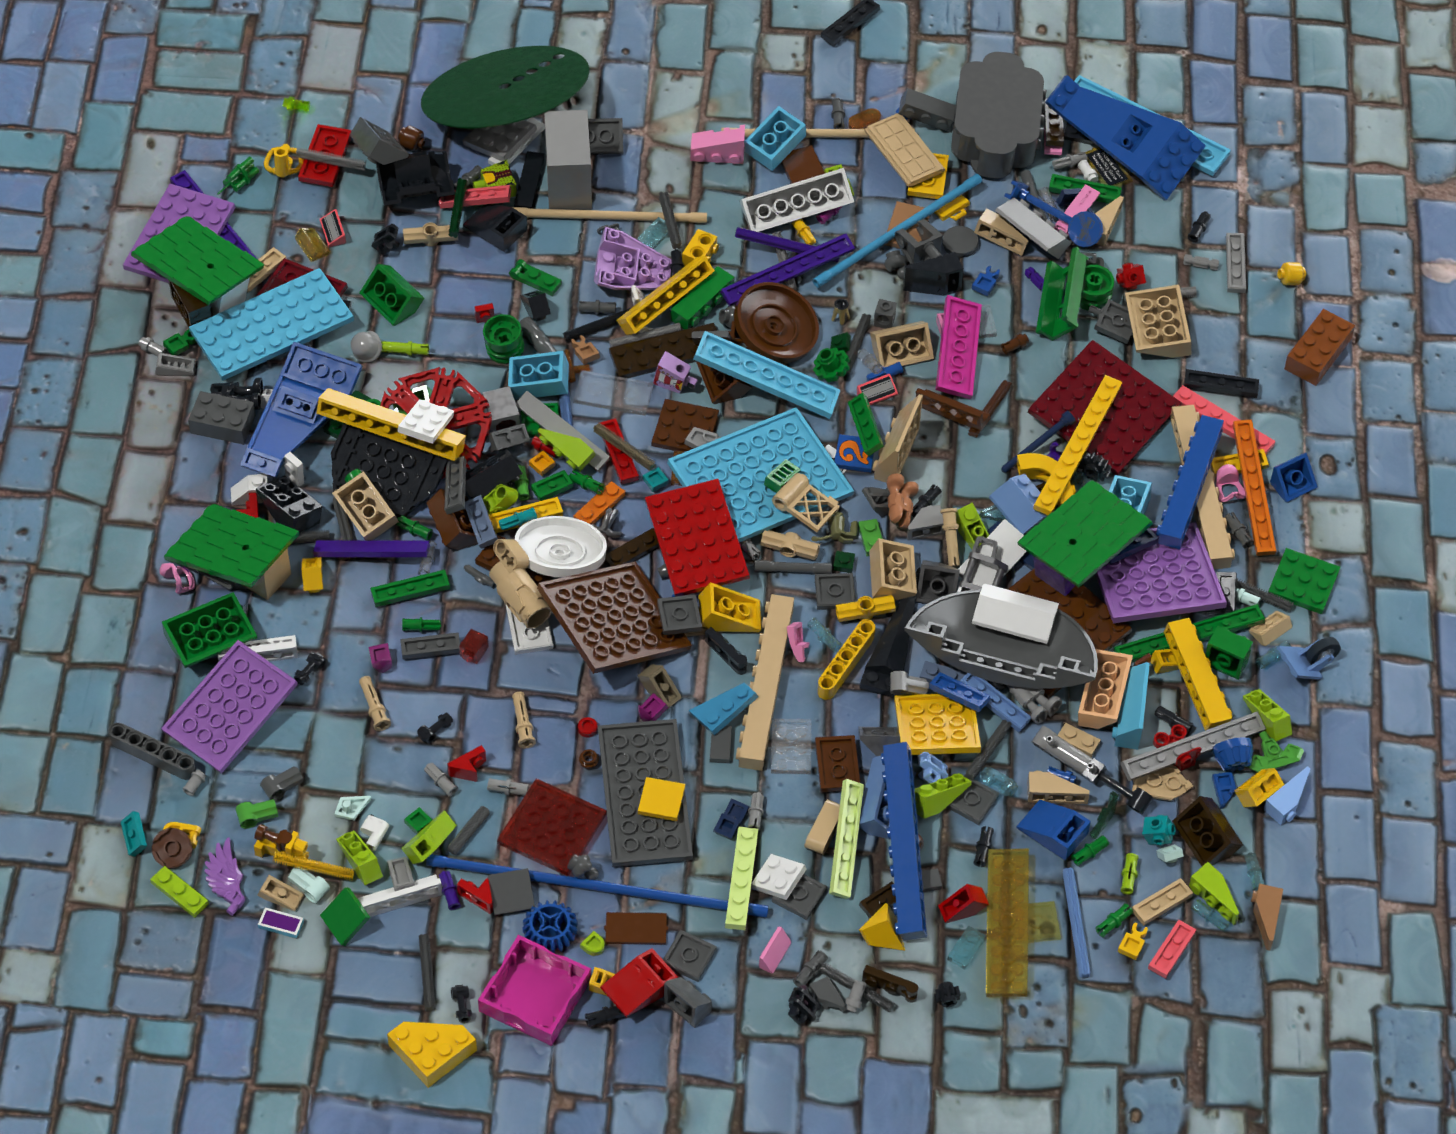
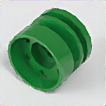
M505 314L496 315L488 319L484 324L483 336L487 355L490 359L497 363L507 364L510 357L521 356L524 351V341L520 322L515 317Z

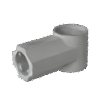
M893 671L890 673L891 694H927L929 682L926 679L908 676V673L905 671Z

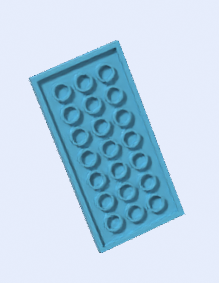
M318 268L189 326V331L222 381L289 351L293 342L305 344L354 321V316L325 274Z

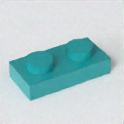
M132 811L121 821L128 855L135 857L147 847L140 814L139 812Z

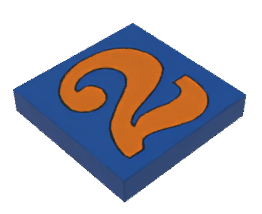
M839 434L834 461L838 468L871 473L874 453L868 456L864 452L860 437Z

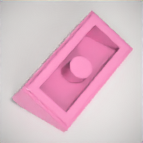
M777 927L759 957V968L769 973H774L791 945V940L782 927Z

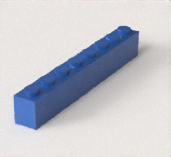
M1202 415L1200 422L1196 421L1194 432L1196 433L1190 437L1188 445L1190 449L1185 451L1183 457L1185 463L1179 467V479L1174 481L1172 488L1174 493L1169 495L1167 501L1168 509H1164L1161 520L1163 523L1157 527L1156 536H1159L1158 544L1181 549L1223 433L1224 420Z

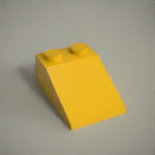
M711 582L698 595L702 627L708 629L712 627L715 631L726 632L761 631L759 599Z

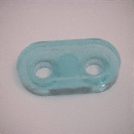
M984 767L980 773L983 784L999 790L1004 796H1013L1018 789V785L1013 779L991 767Z

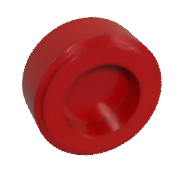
M585 717L578 723V732L583 737H593L598 731L597 722L593 718Z

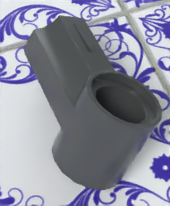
M293 766L277 776L269 775L261 781L260 786L270 800L274 799V801H277L285 795L287 790L302 783L303 777L298 768Z

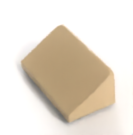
M1275 611L1265 618V623L1250 628L1249 633L1261 645L1267 646L1292 628L1290 616Z

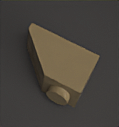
M651 664L637 675L646 691L650 695L654 693L667 704L668 708L682 698L663 665Z

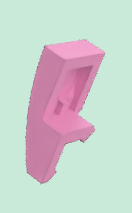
M794 622L787 626L788 638L797 661L804 662V650L809 648L810 643L803 642L802 622Z

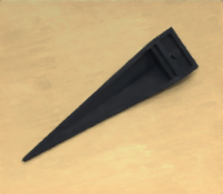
M920 567L916 571L917 589L921 570ZM916 595L901 599L896 612H894L865 666L859 686L860 689L894 697V694L890 693V673L893 671H904L910 638L905 631V627L913 616Z

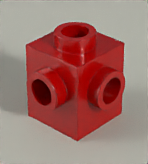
M1126 263L1122 265V268H1118L1116 280L1120 287L1132 290L1136 289L1137 285L1146 283L1143 265Z

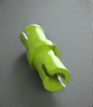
M1134 853L1126 854L1125 867L1121 873L1123 879L1120 891L1123 894H1133L1134 882L1138 876L1136 869L1139 856ZM1129 869H1131L1130 879H1128Z

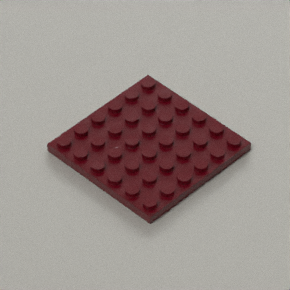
M1092 340L1030 406L1027 413L1048 428H1051L1060 421L1061 415L1068 410L1076 419V423L1071 427H1063L1057 434L1069 442L1105 375L1121 381L1122 386L1086 450L1090 455L1093 452L1096 455H1102L1105 460H1108L1107 465L1112 466L1110 471L1114 475H1119L1171 416L1172 407L1180 406L1182 402Z

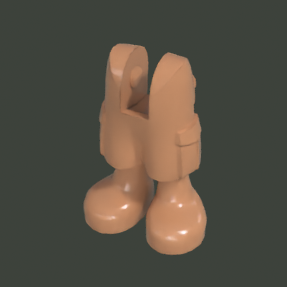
M898 473L891 474L887 478V488L890 492L888 496L889 519L894 524L898 522L899 527L907 529L913 513V503L910 498L917 495L919 485L916 482L904 484L903 475Z

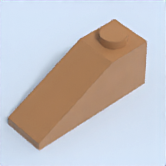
M1259 883L1258 890H1253L1251 902L1255 903L1253 912L1266 950L1270 951L1274 940L1283 889Z

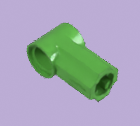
M274 799L256 804L243 802L237 805L235 809L240 827L243 829L252 828L260 821L278 817Z

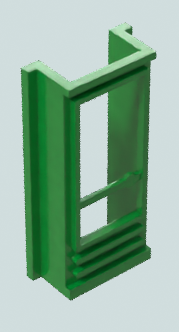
M1078 247L1073 248L1071 251L1069 266L1062 268L1053 261L1048 262L1046 265L1036 333H1042L1052 341L1078 328L1077 317L1086 261L1089 259L1079 252ZM1066 275H1068V277H1067V283H1066L1065 296H1064V303H1062V296H1063V290H1064V284H1065V277H1066Z

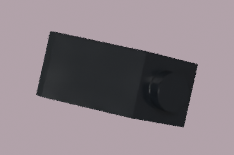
M536 290L520 295L523 305L532 319L540 321L546 319V315L551 314L544 292Z

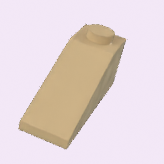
M1119 196L1095 213L1103 223V234L1096 244L1105 246L1122 209L1124 197Z
M987 208L980 217L974 231L975 234L1021 256L1024 254L1028 244V240L1004 217Z
M1029 772L1027 781L1029 803H1037L1039 800L1050 803L1088 804L1089 790L1050 772Z

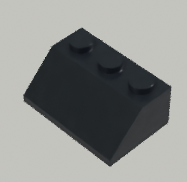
M506 448L466 472L465 490L471 499L480 495L484 498L497 485H504L508 482L513 483L523 473Z

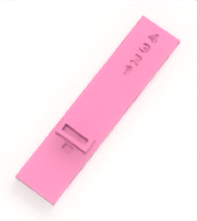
M1085 184L1064 213L1073 217L1079 212L1088 211V208L1092 206L1100 192ZM1059 219L1054 229L1057 231L1061 229L1068 234L1069 224Z

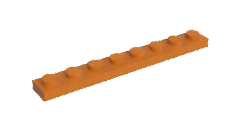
M1252 420L1233 421L1232 425L1256 556L1275 555L1276 546Z

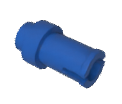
M1049 766L1047 772L1074 784L1076 783L1077 776L1073 775L1071 771L1067 770L1065 772Z

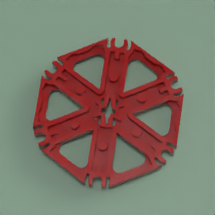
M440 367L398 378L403 385H400L398 381H394L397 389L393 391L388 387L387 391L391 396L384 391L380 406L389 409L391 405L396 404L407 415L419 401V398L410 391L411 386L427 380L435 381L429 402L438 406L449 407L453 391L456 387H462L473 397V404L451 409L454 411V416L445 428L455 430L474 424L481 426L476 446L469 448L464 444L463 452L459 456L465 457L467 470L471 469L467 464L468 461L473 460L476 464L478 463L474 455L478 456L479 459L481 458L492 423L491 412H483L484 409L490 406L487 403V399L458 371L457 376L455 370H452L451 374L446 376V369H441ZM446 470L441 479L446 478Z

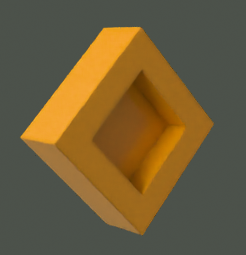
M541 451L529 460V465L541 476L556 466L555 461L544 451Z

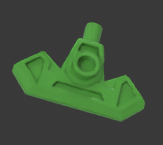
M1263 731L1259 736L1262 739L1261 747L1264 756L1254 754L1249 769L1259 772L1261 769H1277L1299 762L1304 750L1301 747L1288 744L1283 751L1273 738H1269L1266 731Z

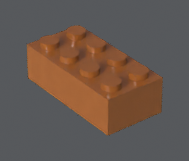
M1323 309L1288 354L1284 369L1317 386L1352 339L1355 325Z

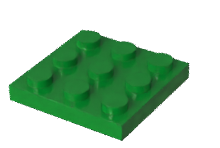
M1286 548L1268 592L1271 595L1276 594L1275 597L1278 595L1279 598L1280 596L1282 600L1284 598L1287 601L1289 600V603L1291 601L1293 605L1322 614L1340 571V566Z

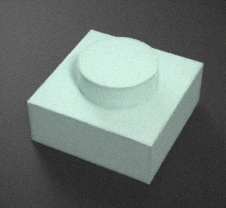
M1175 844L1156 850L1158 858L1166 863H1173L1178 860L1177 858L1184 857L1182 848Z

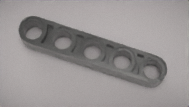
M114 723L108 729L111 744L117 749L184 780H189L192 777L191 773L196 771L193 757L122 723Z

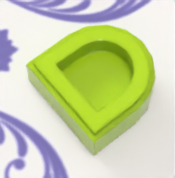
M593 931L580 943V948L591 956L600 955L605 948L604 939Z

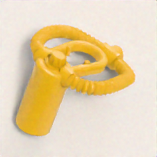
M283 144L281 147H273L268 151L263 165L269 173L284 178L287 175L298 173L301 170L304 158H298L299 165L291 169L293 159L288 156V153L296 154L297 149L294 147L290 148L288 144ZM273 154L275 168L269 166V161Z

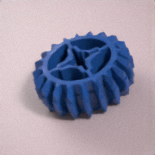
M546 900L545 905L539 902L537 904L538 908L532 906L531 912L526 913V918L523 920L524 926L522 927L524 937L544 946L553 953L557 948L562 952L563 946L569 947L570 942H574L575 935H577L578 921L576 920V915L571 913L570 907L565 908L564 903L557 905L556 900L553 904H549V901ZM537 922H539L540 927L539 930L536 932L534 926ZM565 922L566 928L562 932L560 930L561 924Z

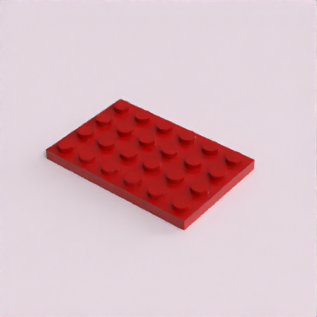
M719 479L645 497L647 509L675 597L703 591L710 582L723 586L750 579Z

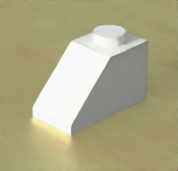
M247 475L231 487V504H246V501H249V493L256 492L257 487L268 483L267 475ZM257 493L258 503H263V501Z

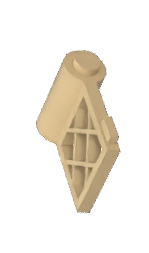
M795 473L772 498V502L777 509L789 512L816 533L840 508L837 500L831 496L827 497L809 484L807 476L800 473ZM810 492L816 496V500L807 501L806 495ZM808 505H818L819 512H809ZM821 505H828L832 510L822 512ZM796 506H805V512H798L794 508ZM820 516V523L816 525L810 520V517Z

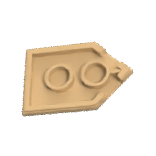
M1172 765L1134 779L1132 791L1139 787L1155 799L1172 801L1193 788V785L1183 777L1181 771L1176 766Z

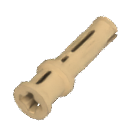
M957 508L940 510V513L943 515L942 529L946 535L948 564L951 567L960 566L956 531L959 528V524L956 522Z
M364 676L359 680V684L369 706V716L374 721V729L376 731H384L391 726V721L385 714V706L380 704L371 677Z
M515 692L512 695L518 723L516 725V733L519 734L518 745L520 748L527 749L536 744L532 734L533 725L529 722L525 694L523 692Z

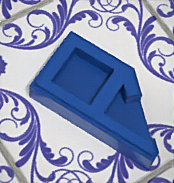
M1232 772L1212 774V781L1220 809L1225 807L1234 795V790H1236Z

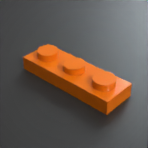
M611 481L605 486L603 492L600 491L602 494H596L573 515V518L585 521L591 525L595 524L605 515L608 508L615 506L625 496V490Z

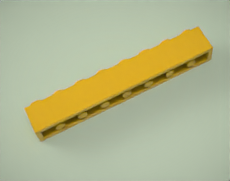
M329 388L318 399L316 414L453 461L463 452L466 435L445 428L432 444L398 433V426L407 416L405 414Z

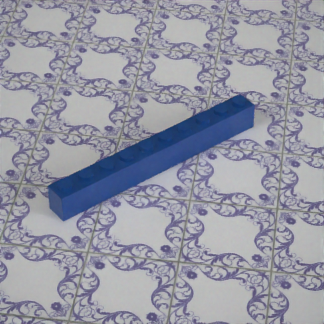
M907 742L883 745L884 753H881V761L885 765V771L882 772V777L887 787V790H884V798L888 802V808L885 809L887 821L890 823V827H887V835L891 839V846L888 849L889 856L893 859V865H890L891 876L894 877L895 883L892 884L893 896H896V903H893V909L898 922H895V931L903 941L927 938L911 748Z

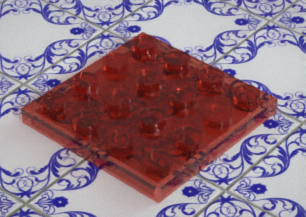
M536 778L498 837L497 844L569 876L571 870L567 868L571 857L573 854L582 855L607 815V810Z

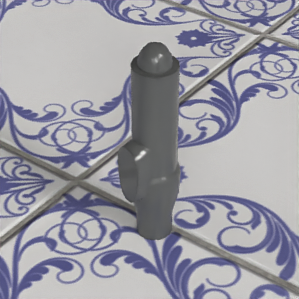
M470 565L464 566L465 571L474 576L477 582L482 585L495 586L494 581L486 574L481 573Z

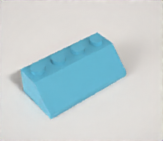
M1145 662L1130 668L1117 720V727L1113 726L1112 738L1115 739L1114 746L1138 750L1143 730L1150 663Z

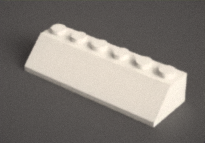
M841 168L741 199L740 203L750 230L760 232L854 203L845 170Z

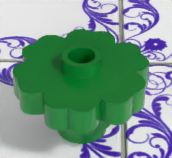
M825 348L820 351L814 360L815 367L813 371L819 380L825 379L828 383L838 380L839 376L846 375L850 369L848 365L850 359L844 350L838 351L837 348Z

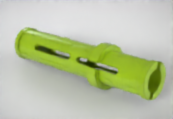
M381 341V352L408 354V356L413 354L429 355V344L413 343V341H408V343Z

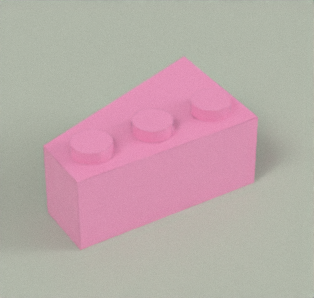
M740 125V128L731 130L727 127L724 128V131L719 132L709 130L692 133L690 161L743 164L745 125Z

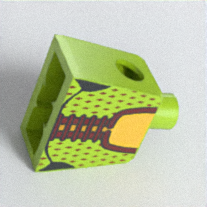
M507 160L482 169L481 180L473 182V188L510 185L512 190L510 197H515L517 194L516 183Z

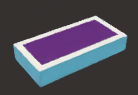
M265 907L258 923V928L297 939L304 923V918Z

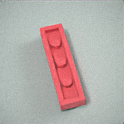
M510 185L466 189L463 206L510 202L511 187ZM455 195L440 197V209L453 208Z

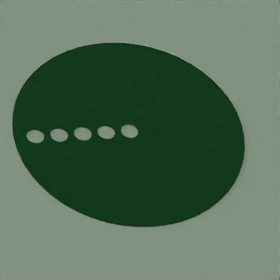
M523 46L499 50L465 61L440 75L424 91L421 98V108L423 113L432 121L450 127L486 128L511 124L545 113L569 100L585 85L589 77L590 68L582 55L561 47ZM556 55H565L560 59H552ZM543 62H551L548 66H539ZM531 69H537V70H538L537 72H535V73H533V74H526V72H527L528 70H531ZM519 76L525 77L523 80L520 81H512L514 78ZM503 84H511L508 88H499Z

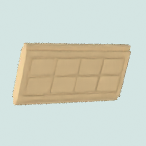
M894 114L864 129L865 133L908 187L919 184L945 171V168L903 115Z

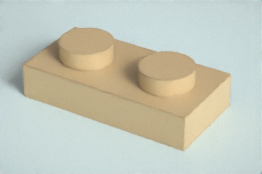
M1067 723L1064 724L1058 734L1059 737L1091 758L1101 739Z

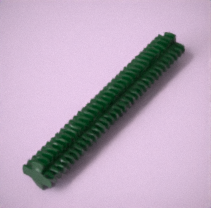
M458 178L448 232V235L454 238L458 237L467 186L466 179Z

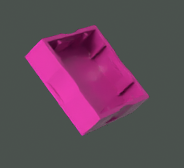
M518 935L505 955L500 969L492 976L479 997V1012L552 1046L587 989L591 978V968L565 956L557 955L544 946Z

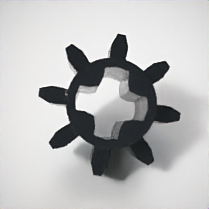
M943 982L938 985V989H935L934 995L936 1003L941 1002L943 1007H952L957 1004V1000H960L961 994L959 986L954 987L952 982Z

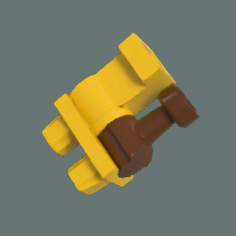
M259 824L254 837L257 840L254 845L256 856L263 858L264 854L274 856L276 851L291 854V856L303 857V859L309 857V852L306 851L308 842L301 840L298 832L293 831L291 835L287 830H282L279 833L268 831V827L263 824Z

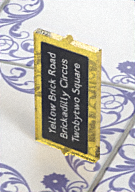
M1100 147L1092 148V150L1085 152L1087 161L1091 168L1098 173V180L1101 184L1121 187L1132 182V178L1121 163Z

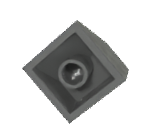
M679 977L664 983V1003L694 1028L711 1013V999L705 993L701 994L692 982Z

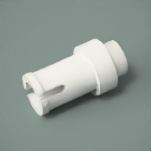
M1087 160L1080 161L1078 168L1083 173V178L1086 181L1097 183L1098 173L1096 170L1091 168Z

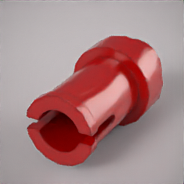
M534 436L531 445L534 446L535 450H542L556 457V454L552 451L554 448L548 444L546 446L539 440V437Z

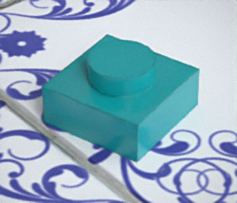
M659 467L643 475V481L652 492L669 484V479Z

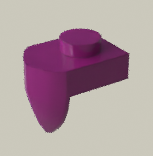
M385 643L369 647L374 670L382 673L388 671L392 667L389 644Z
M653 693L641 706L638 705V713L643 722L656 721L666 711L668 706Z

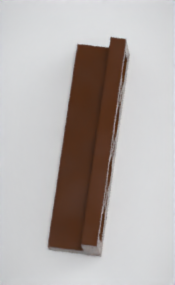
M918 388L915 392L916 397L919 394L923 395V409L976 430L982 431L991 419L989 413L928 389L922 390Z

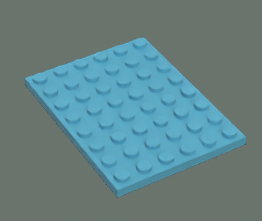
M797 407L669 458L667 464L683 487L719 479L739 542L761 534L764 530L768 531L797 519L789 512L781 511L774 506L772 498L776 493L764 485L765 477L785 459L801 469L800 474L806 475L809 484L825 496H831L835 500L840 501L854 494L853 488ZM809 492L806 495L807 501L816 500V496ZM808 505L809 512L818 510V505ZM796 506L794 508L798 512H805V506Z

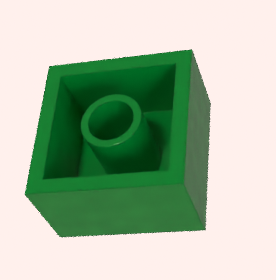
M1217 626L1208 642L1205 656L1209 658L1211 668L1239 680L1248 663L1253 641L1245 636L1237 635L1226 628Z

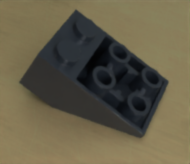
M487 204L476 211L463 226L505 252L527 231V216L512 207Z
M956 252L905 266L903 291L942 296L960 292L964 268Z
M285 475L256 488V492L275 522L298 530L299 533L320 523L322 505Z

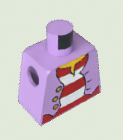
M665 351L657 366L653 384L680 393L684 385L694 390L698 379L689 376L691 369L689 364Z

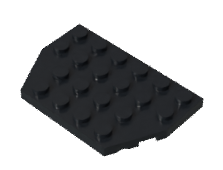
M344 423L331 451L333 492L346 484L345 477L351 471L360 469L361 472L364 471L394 515L406 517L436 492L445 472L447 462L450 459Z

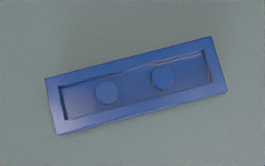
M941 672L929 683V689L977 712H980L990 701V695Z

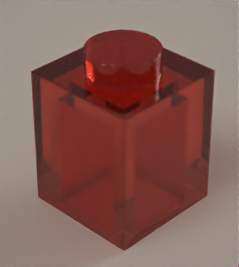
M470 629L459 646L460 657L467 662L478 664L489 647L488 636Z

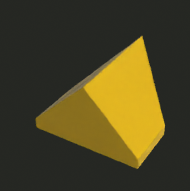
M885 903L859 931L870 946L905 951L903 940L895 931V922H898L890 906Z

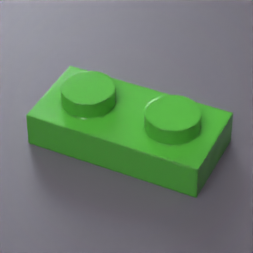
M877 519L858 522L866 557L870 556L869 550L879 538L882 539Z

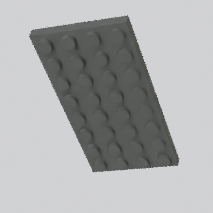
M669 719L599 725L598 737L612 867L693 860L685 791L677 821L638 814L646 777L684 784L677 720Z

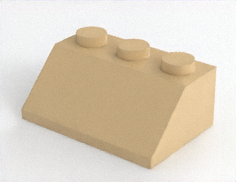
M919 321L870 332L873 351L880 369L883 366L888 367L897 362L904 366L934 359L927 322Z
M879 538L869 550L872 598L892 595L895 601L915 596L917 594L914 546Z

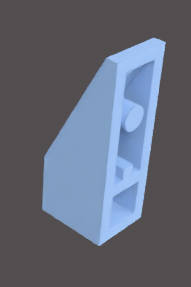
M1308 766L1266 800L1264 811L1280 825L1286 821L1290 822L1296 816V809L1310 773Z

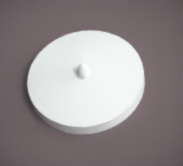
M547 516L533 519L522 525L515 535V540L529 557L528 568L547 576L563 578L594 571L603 564L606 557L607 543L603 534L591 524L571 517Z

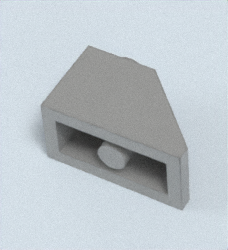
M930 505L920 509L908 526L907 540L945 534V531L942 529L943 515L940 513V505Z

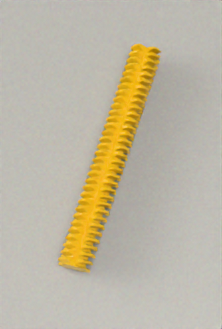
M275 851L273 862L275 861L276 863L277 861V864L280 862V865L281 863L282 865L285 863V866L290 864V867L295 865L297 869L300 866L302 870L304 868L305 870L307 868V871L312 869V872L317 870L319 874L322 871L324 875L326 873L327 876L332 874V877L337 875V878L342 876V879L347 877L349 881L351 878L353 879L354 875L353 869L350 870V868L345 869V867L343 868L338 865L308 860V858L303 859V857L291 856V854Z

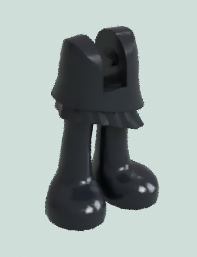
M256 378L253 385L248 387L239 386L238 382L211 384L210 391L212 394L254 402L255 410H260L263 379Z

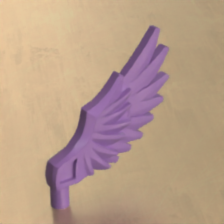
M228 837L224 843L223 850L220 843L216 844V857L211 852L208 853L210 862L205 861V865L208 868L205 869V873L208 875L206 881L209 882L208 886L212 888V892L217 893L218 897H224V900L231 904L226 912L233 916L237 909L243 906L245 897L240 891L243 874L238 869L237 859L232 858L231 842Z

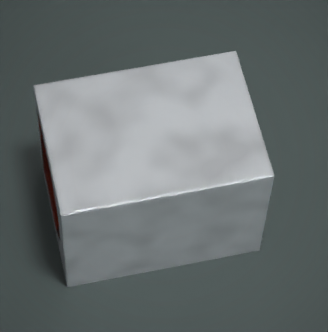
M510 386L483 392V396L487 399V403L490 406L484 409L485 413L491 412L492 414L491 432L520 424L519 412Z

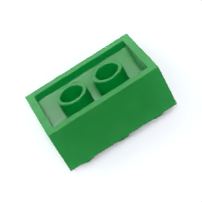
M383 264L376 265L359 292L393 326L413 315L424 300V297L392 266Z

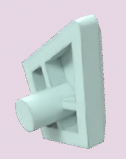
M371 796L340 797L334 815L354 821L370 802Z

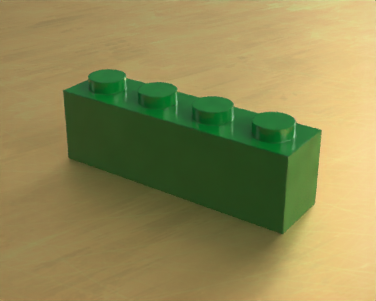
M717 266L712 274L694 287L671 309V321L675 324L680 323L681 328L684 330L696 327L704 316L709 315L711 310L722 302L724 297L721 294V289L734 284L735 277Z

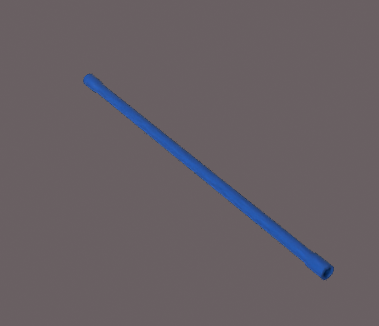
M434 854L427 857L426 866L484 874L520 870L519 868L453 859ZM529 870L530 881L727 911L728 900ZM749 903L748 915L767 918L769 906Z

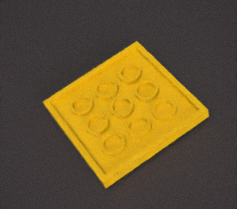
M941 694L894 695L900 743H908L911 748V755H920L923 752L930 754L981 753L975 710Z

